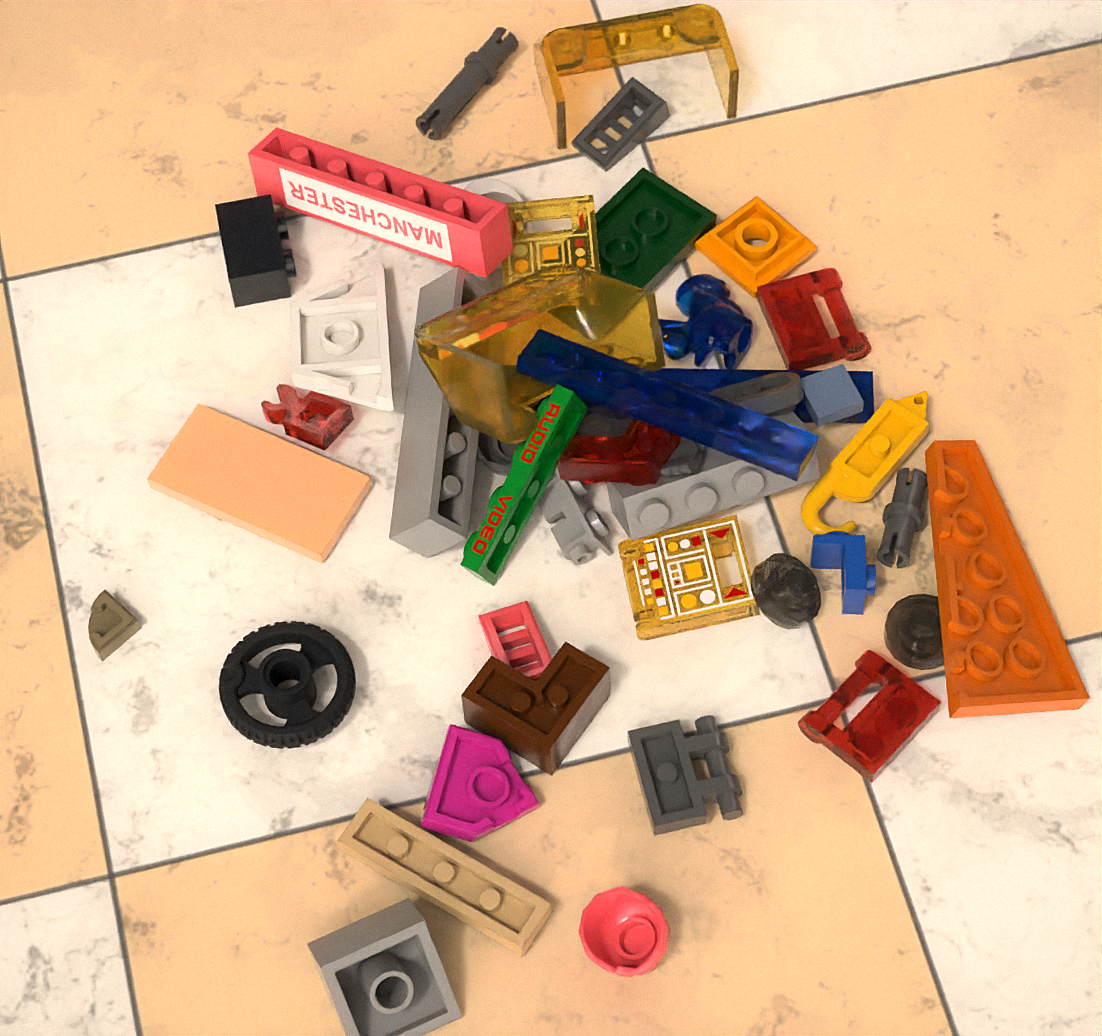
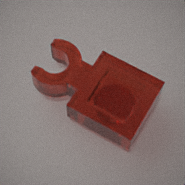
M279 384L276 387L280 404H273L266 400L261 403L264 418L268 422L283 424L286 435L323 451L354 420L351 405L314 391H310L304 398L297 396L296 390L286 384Z

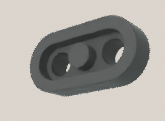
M776 372L715 389L706 394L702 401L705 413L714 419L715 425H718L721 429H735L745 425L748 419L765 414L781 416L792 412L796 408V404L802 401L804 394L798 374L794 372Z

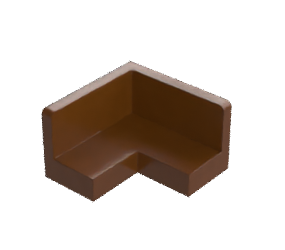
M565 641L538 679L534 681L491 655L461 695L465 723L482 734L501 739L508 750L552 776L610 696V667Z

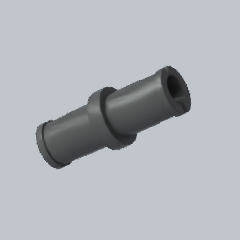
M903 468L897 472L892 501L884 508L882 521L885 529L876 557L880 563L892 568L895 553L899 555L896 564L897 568H903L909 564L915 532H918L922 527L924 514L921 511L925 490L928 487L927 474L914 468L911 483L907 482L910 472L909 468Z

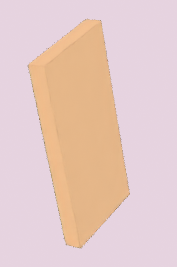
M199 403L147 478L150 488L322 564L372 486L371 477Z

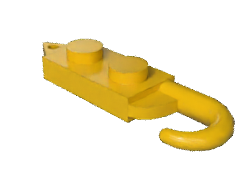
M927 391L896 401L888 397L830 463V468L806 494L801 504V519L805 527L813 535L826 534L832 531H843L850 534L856 528L854 521H848L844 525L837 527L828 526L820 520L819 511L832 495L852 503L870 501L928 434L930 423L925 420Z

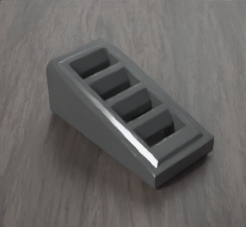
M631 77L572 140L571 144L607 172L664 123L670 116L667 103L634 77ZM634 106L643 111L640 117L631 111ZM623 116L632 125L628 129L617 120ZM610 127L621 137L616 141L604 131ZM597 138L610 149L603 154L590 143Z

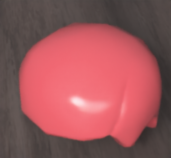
M616 887L597 894L582 912L578 933L585 953L591 961L604 970L618 976L632 978L635 975L642 976L657 966L667 953L671 929L662 908L651 898L628 887Z

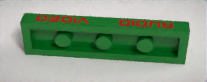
M557 384L551 396L546 397L541 402L536 413L535 426L528 439L522 442L515 450L512 458V468L505 482L492 493L488 502V513L478 531L470 535L465 544L464 558L460 565L476 578L492 586L495 585L588 410V407L575 392Z

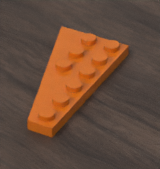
M934 440L924 453L949 718L1075 710L1081 708L1090 697L976 441Z

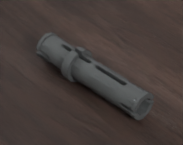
M497 27L477 52L473 51L468 54L464 59V67L423 114L415 120L418 130L423 135L432 128L433 130L428 135V138L438 140L444 130L484 85L491 84L497 78L499 67L519 47V42L513 33L509 32L505 39L502 40L501 37L506 33V29Z

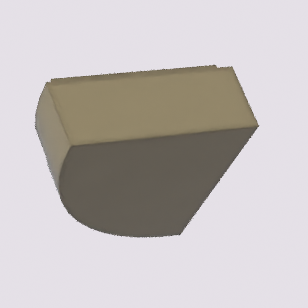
M105 589L93 602L88 624L89 639L95 653L103 662L141 629L139 620Z

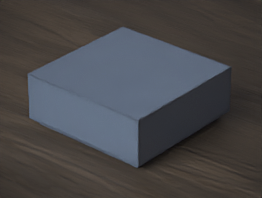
M843 364L800 378L804 394L802 400L817 428L863 412L864 401Z

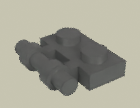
M712 715L698 718L695 721L698 735L687 738L684 737L679 719L627 731L629 748L654 835L706 824L707 813L704 803L708 802L718 803L724 820H733L743 814L739 800L743 793L738 776L731 774L726 757L730 750L725 733L719 732L715 717ZM701 759L706 761L710 778L697 781L692 760Z

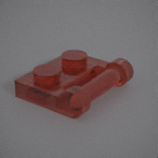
M825 268L757 286V301L787 372H797L842 359L857 361L867 356L872 349L866 334L858 330L841 292L843 282L835 268ZM816 294L819 297H823L840 335L839 337L830 338L812 295Z
M866 650L856 660V669L816 711L809 710L798 721V727L809 740L825 746L869 782L873 783L939 712L941 702L874 651ZM871 683L880 684L883 688L843 730H840L833 724Z

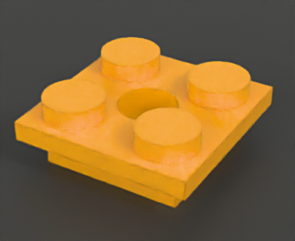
M755 196L695 242V248L754 299L816 252V245L758 196ZM748 239H762L767 244L754 247L748 245L745 241Z

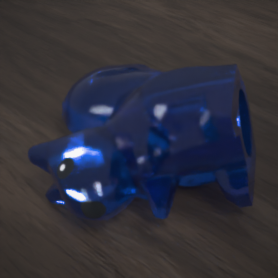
M710 274L693 275L687 278L676 290L675 304L681 313L689 319L686 322L665 319L654 320L655 327L660 331L657 339L662 342L664 353L669 359L678 361L692 352L695 354L694 365L701 367L713 351L723 355L727 371L732 373L736 371L751 347L753 323L752 320L746 317L738 304L728 299L731 292L725 287L726 283L723 280Z

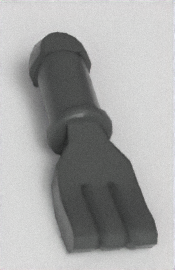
M700 414L692 420L691 428L681 437V444L672 452L668 461L661 467L660 471L663 477L692 473L699 467L702 460L701 452L705 448V442L710 434L715 432L716 425L714 419L709 414Z

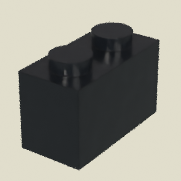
M271 194L215 204L228 280L235 308L291 297L288 278L297 277L292 249L282 250L280 241L288 240L289 234L284 211L274 212Z

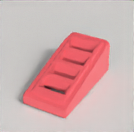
M528 601L479 615V622L491 655L512 668L538 661L516 669L536 681L550 663L552 657ZM522 625H524L525 629L518 630L506 635H502L499 637L497 635V633L503 632L515 627H519Z

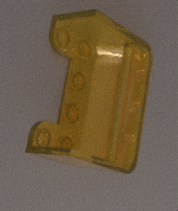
M557 264L545 267L424 322L414 330L418 354L458 421L506 444L518 443L527 439L530 435L529 433L537 428V415L532 407L536 406L540 399L551 395L557 384L571 389L577 385L579 380L594 373H599L617 380L620 384L633 385L644 381L647 375L666 366L655 293L573 264Z

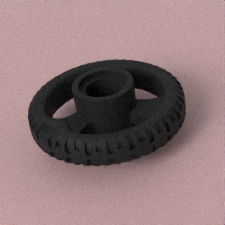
M287 621L275 622V625L270 626V624H267L264 627L258 628L256 632H250V634L243 637V641H239L232 648L220 672L219 695L229 722L241 735L262 746L269 745L270 748L283 749L287 747L292 749L301 747L302 744L306 746L313 742L315 743L318 741V738H324L333 731V728L339 726L352 706L356 690V677L348 651L333 634L325 629L322 630L319 626L310 623L306 625L305 622L291 621V623ZM287 643L301 644L300 651L279 649L271 652L262 660L259 669L248 664L256 655L270 647ZM333 664L337 673L336 691L328 706L320 712L312 708L316 701V688L312 674L322 666ZM285 680L298 681V683L291 688H277V686ZM250 694H263L268 710L276 717L287 719L284 726H273L256 720L243 708L240 699Z

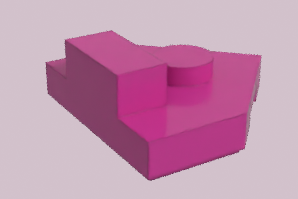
M450 724L445 735L441 753L435 765L423 808L424 813L420 827L472 843L536 810L539 802L529 785L525 786L511 762L512 757L501 739Z

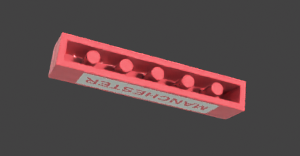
M277 127L248 152L257 197L271 194L273 204L447 265L459 266L467 272L487 278L513 251L508 207L505 203Z

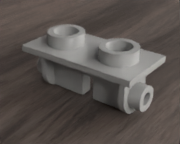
M559 464L540 498L538 506L549 524L565 515V520L551 528L565 559L572 560L574 565L584 564L591 559V551L597 547L608 556L612 555L613 553L604 537L610 533L607 523L595 507L589 509L583 498L589 494L585 482L574 468L567 471Z

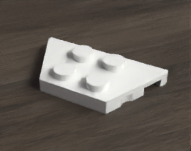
M384 263L369 267L370 276L353 284L347 285L346 281L341 279L326 286L319 293H310L290 302L291 370L294 386L376 409L394 411Z

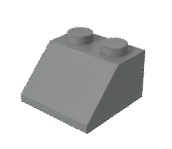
M409 898L307 943L325 991L346 1036H422L462 1017L426 922Z

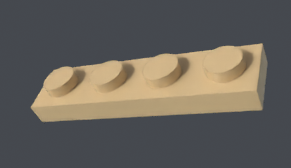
M368 798L337 840L339 850L521 956L525 954L552 913V904Z

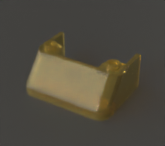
M693 4L559 28L538 37L533 47L534 65L557 149H567L565 98L559 77L702 51L707 53L727 119L736 118L739 68L720 12L710 5Z

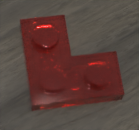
M638 410L622 437L575 435L557 462L560 479L582 481L586 484L600 482L629 483L633 486L656 484L662 475L661 467L668 461L672 452L679 446L681 437L688 431L686 413Z

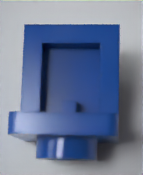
M832 531L826 534L814 535L810 567L813 569H841L842 614L863 615L866 595H875L876 587L875 564H866L865 535H850L843 531Z

